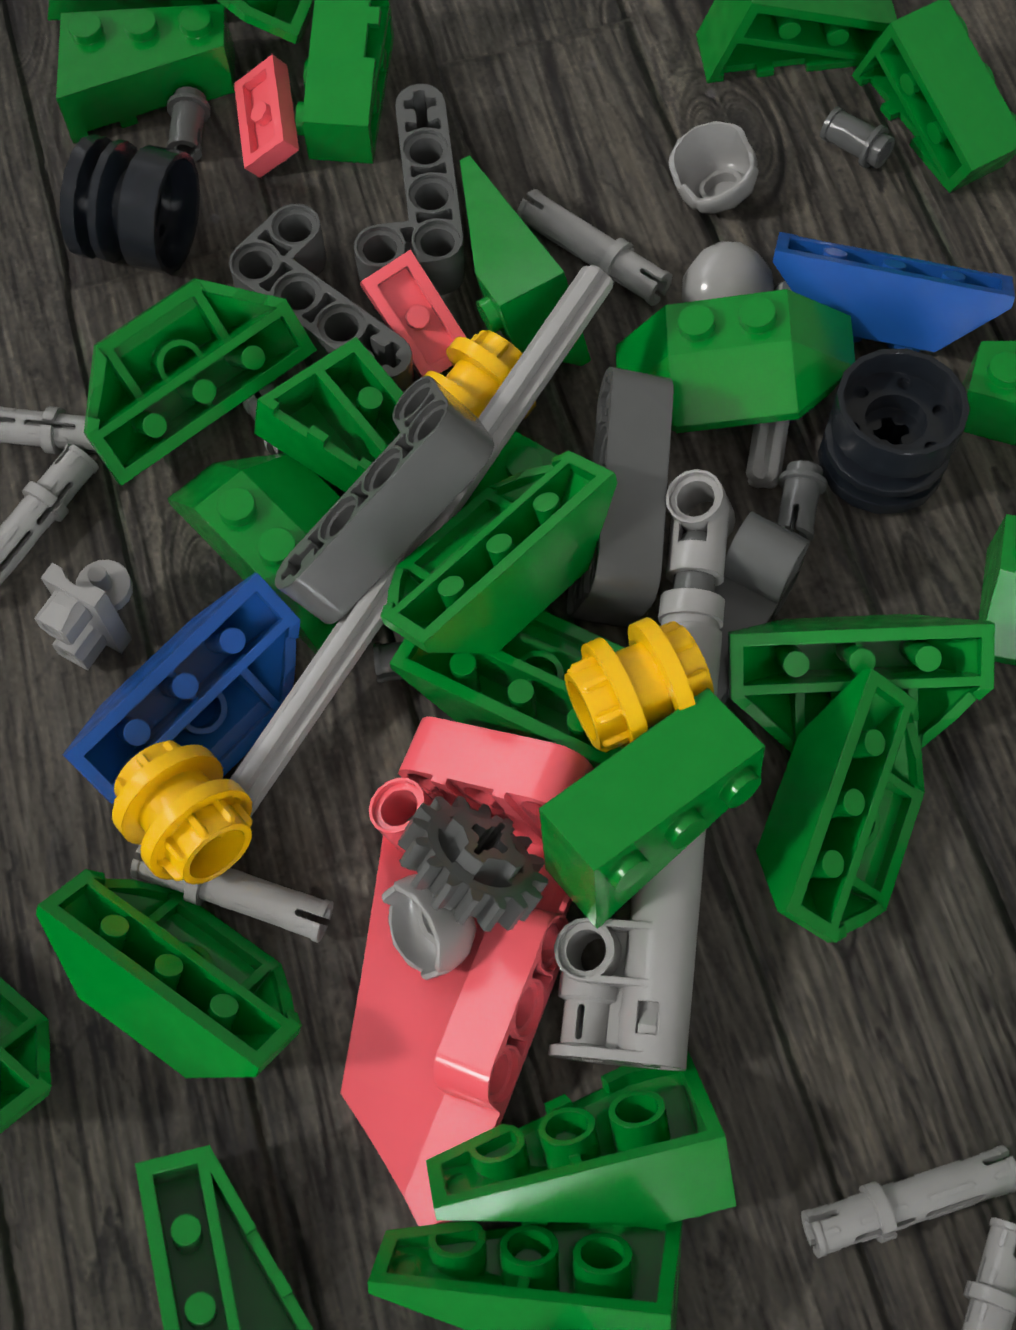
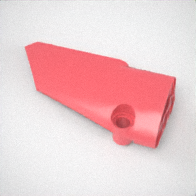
M423 717L399 769L398 774L401 778H395L384 783L377 789L370 801L368 809L370 821L383 835L361 980L340 1092L388 1168L418 1226L451 1222L436 1220L426 1160L500 1125L560 970L555 960L554 945L557 935L569 923L566 915L572 900L548 873L544 864L538 873L548 879V884L541 892L543 898L525 922L519 920L514 928L509 931L497 922L490 932L483 931L474 917L477 930L470 954L454 970L439 977L425 980L422 978L421 972L409 966L394 947L388 922L390 905L382 900V894L393 886L395 881L408 875L418 874L417 871L409 870L400 865V859L406 850L398 845V841L406 830L405 827L409 823L408 819L415 814L422 803L430 806L435 797L441 796L452 806L456 798L461 796L466 799L472 810L478 811L484 803L490 807L492 818L498 815L503 819L509 818L512 820V827L515 829L513 834L516 837L527 836L533 841L527 849L528 854L536 855L544 860L539 808L595 769L583 755L563 745L436 717Z

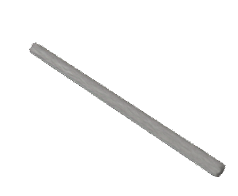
M592 264L580 269L478 419L494 442L493 452L487 464L353 608L338 621L230 778V780L237 782L251 798V816L383 625L380 615L383 606L387 604L388 590L396 566L463 508L612 290V278L600 267Z

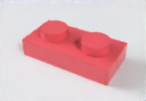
M273 54L234 83L244 169L259 178L299 151L288 65Z
M411 249L361 281V287L386 326L404 338L409 344L412 352L413 366L420 378L428 371L442 373L452 366L447 357L446 349L456 337H467Z

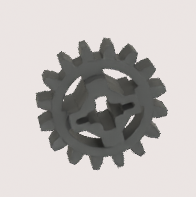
M441 796L435 797L430 806L422 803L405 827L406 830L398 841V845L406 850L400 859V865L418 873L411 883L413 888L418 890L429 889L432 892L431 906L434 909L438 910L443 907L450 911L455 909L456 922L464 925L469 916L475 917L480 927L486 932H490L497 922L507 931L512 930L519 920L525 922L543 898L541 892L548 884V879L538 873L545 864L543 858L528 854L527 852L533 841L527 836L516 837L513 834L515 830L512 827L513 821L509 818L503 819L498 815L492 818L490 807L484 803L478 811L472 810L466 799L461 796L456 798L452 806Z

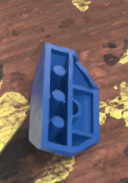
M779 232L773 257L774 265L793 292L851 316L853 342H860L865 338L885 342L886 346L890 349L907 348L920 352V350L937 352L1010 310L1015 299L1013 276L976 271L800 237L784 232Z
M253 573L194 616L98 707L62 756L111 804L114 803L117 797L114 792V784L122 768L136 754L159 742L172 740L180 746L201 745L206 747L221 763L224 777L250 751L293 688L296 666V638H299L300 619L258 573Z

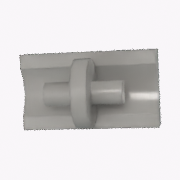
M109 559L97 560L88 564L79 573L75 585L68 579L60 566L51 563L41 577L51 596L34 619L41 629L56 638L52 644L56 652L86 670H89L105 646L122 654L132 640L117 613L118 610L129 602L133 593V582L127 569L116 561Z

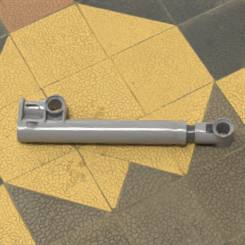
M694 469L685 471L677 476L669 485L666 493V505L671 514L666 578L673 583V589L665 591L660 595L658 620L661 625L675 621L689 631L706 661L713 683L714 694L717 696L722 646V631L720 629L723 627L725 599L715 593V586H719L724 582L727 538L732 533L735 525V513L718 478L709 471ZM703 502H713V506L703 515L689 516L690 511L696 505ZM706 830L631 898L629 920L608 919L596 929L588 918L575 919L565 925L557 935L554 953L555 960L561 970L558 996L564 1000L560 1043L549 1045V1057L586 1063L686 1071ZM603 938L606 944L604 960L595 969L584 971L581 963L583 949L591 941Z

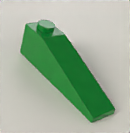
M469 155L460 160L475 274L484 297L476 301V305L488 330L495 333L501 331L504 337L523 353L569 285L562 268ZM583 332L563 362L583 366L591 361Z
M687 1052L686 1071L621 1066L602 1075L603 1088L574 1102L563 1094L544 1103L546 1115L520 1128L513 1125L500 1124L426 1160L436 1220L668 1224L735 1207L736 1200L726 1135L689 1052Z
M683 1220L668 1224L521 1222V1226L484 1230L475 1221H458L386 1230L368 1279V1294L464 1330H676Z

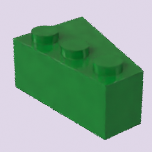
M314 0L309 58L306 59L304 65L305 96L304 101H298L295 115L297 135L305 136L309 159L373 164L394 42L390 0Z
M714 0L696 33L706 82L714 83L723 82L724 73L755 69L756 77L758 78L773 76L774 67L804 64L806 72L856 67L861 63L890 22L897 19L892 0Z
M937 0L890 22L851 75L860 87L870 83L885 100L880 107V111L889 121L899 117L915 136L910 141V147L949 193L1003 167L1016 155V115L1009 110L995 84L992 70L982 61L968 36L965 21L960 15L956 14L949 0Z
M355 337L258 398L254 434L346 492L400 434L393 421L392 414L395 405L404 392L359 339Z
M210 1145L135 1163L163 1330H314L292 1293L293 1291L282 1271L279 1270L256 1230L254 1222Z

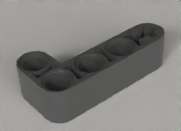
M415 84L403 89L397 96L395 104L408 221L376 224L365 228L355 239L354 254L360 284L362 280L411 249L439 295H445L457 290L465 280L463 232L446 104L443 94L436 87L428 84Z
M289 204L276 210L231 253L229 267L235 287L285 298L317 351L308 356L314 363L357 337L398 387L405 392L415 382L413 358L409 344L400 335L317 277L325 267L327 260L318 214L304 204ZM343 339H350V340L343 341V342H340V341H339V340H343Z
M611 366L608 367L604 374L597 404L593 462L615 472L618 483L589 569L568 588L566 611L569 619L628 628L630 624L638 621L655 601L661 579L674 394V385L671 378Z
M424 376L415 381L406 389L395 405L392 416L400 434L294 547L277 571L275 586L325 624H333L339 621L353 608L477 476L492 455L494 448L493 439L478 417L430 376Z
M753 511L749 513L742 523L727 552L724 582L719 586H715V593L725 599L723 627L720 629L722 631V646L717 697L723 704H725L729 697L728 632L775 620L798 578L810 544V540Z

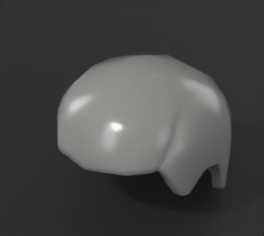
M713 121L693 127L677 140L669 157V169L678 193L683 201L693 210L698 209L701 213L717 214L735 208L753 193L759 173L756 154L744 130L736 124Z
M721 241L702 250L689 266L682 280L681 299L684 303L773 291L772 271L763 258L751 247L741 242Z
M413 874L395 881L394 885L382 894V900L390 905L388 922L394 947L409 966L420 971L423 979L429 980L454 970L470 954L477 929L474 917L469 916L464 925L456 922L455 909L451 911L445 907L438 910L434 909L431 906L432 892L429 889H414L411 885L417 875Z

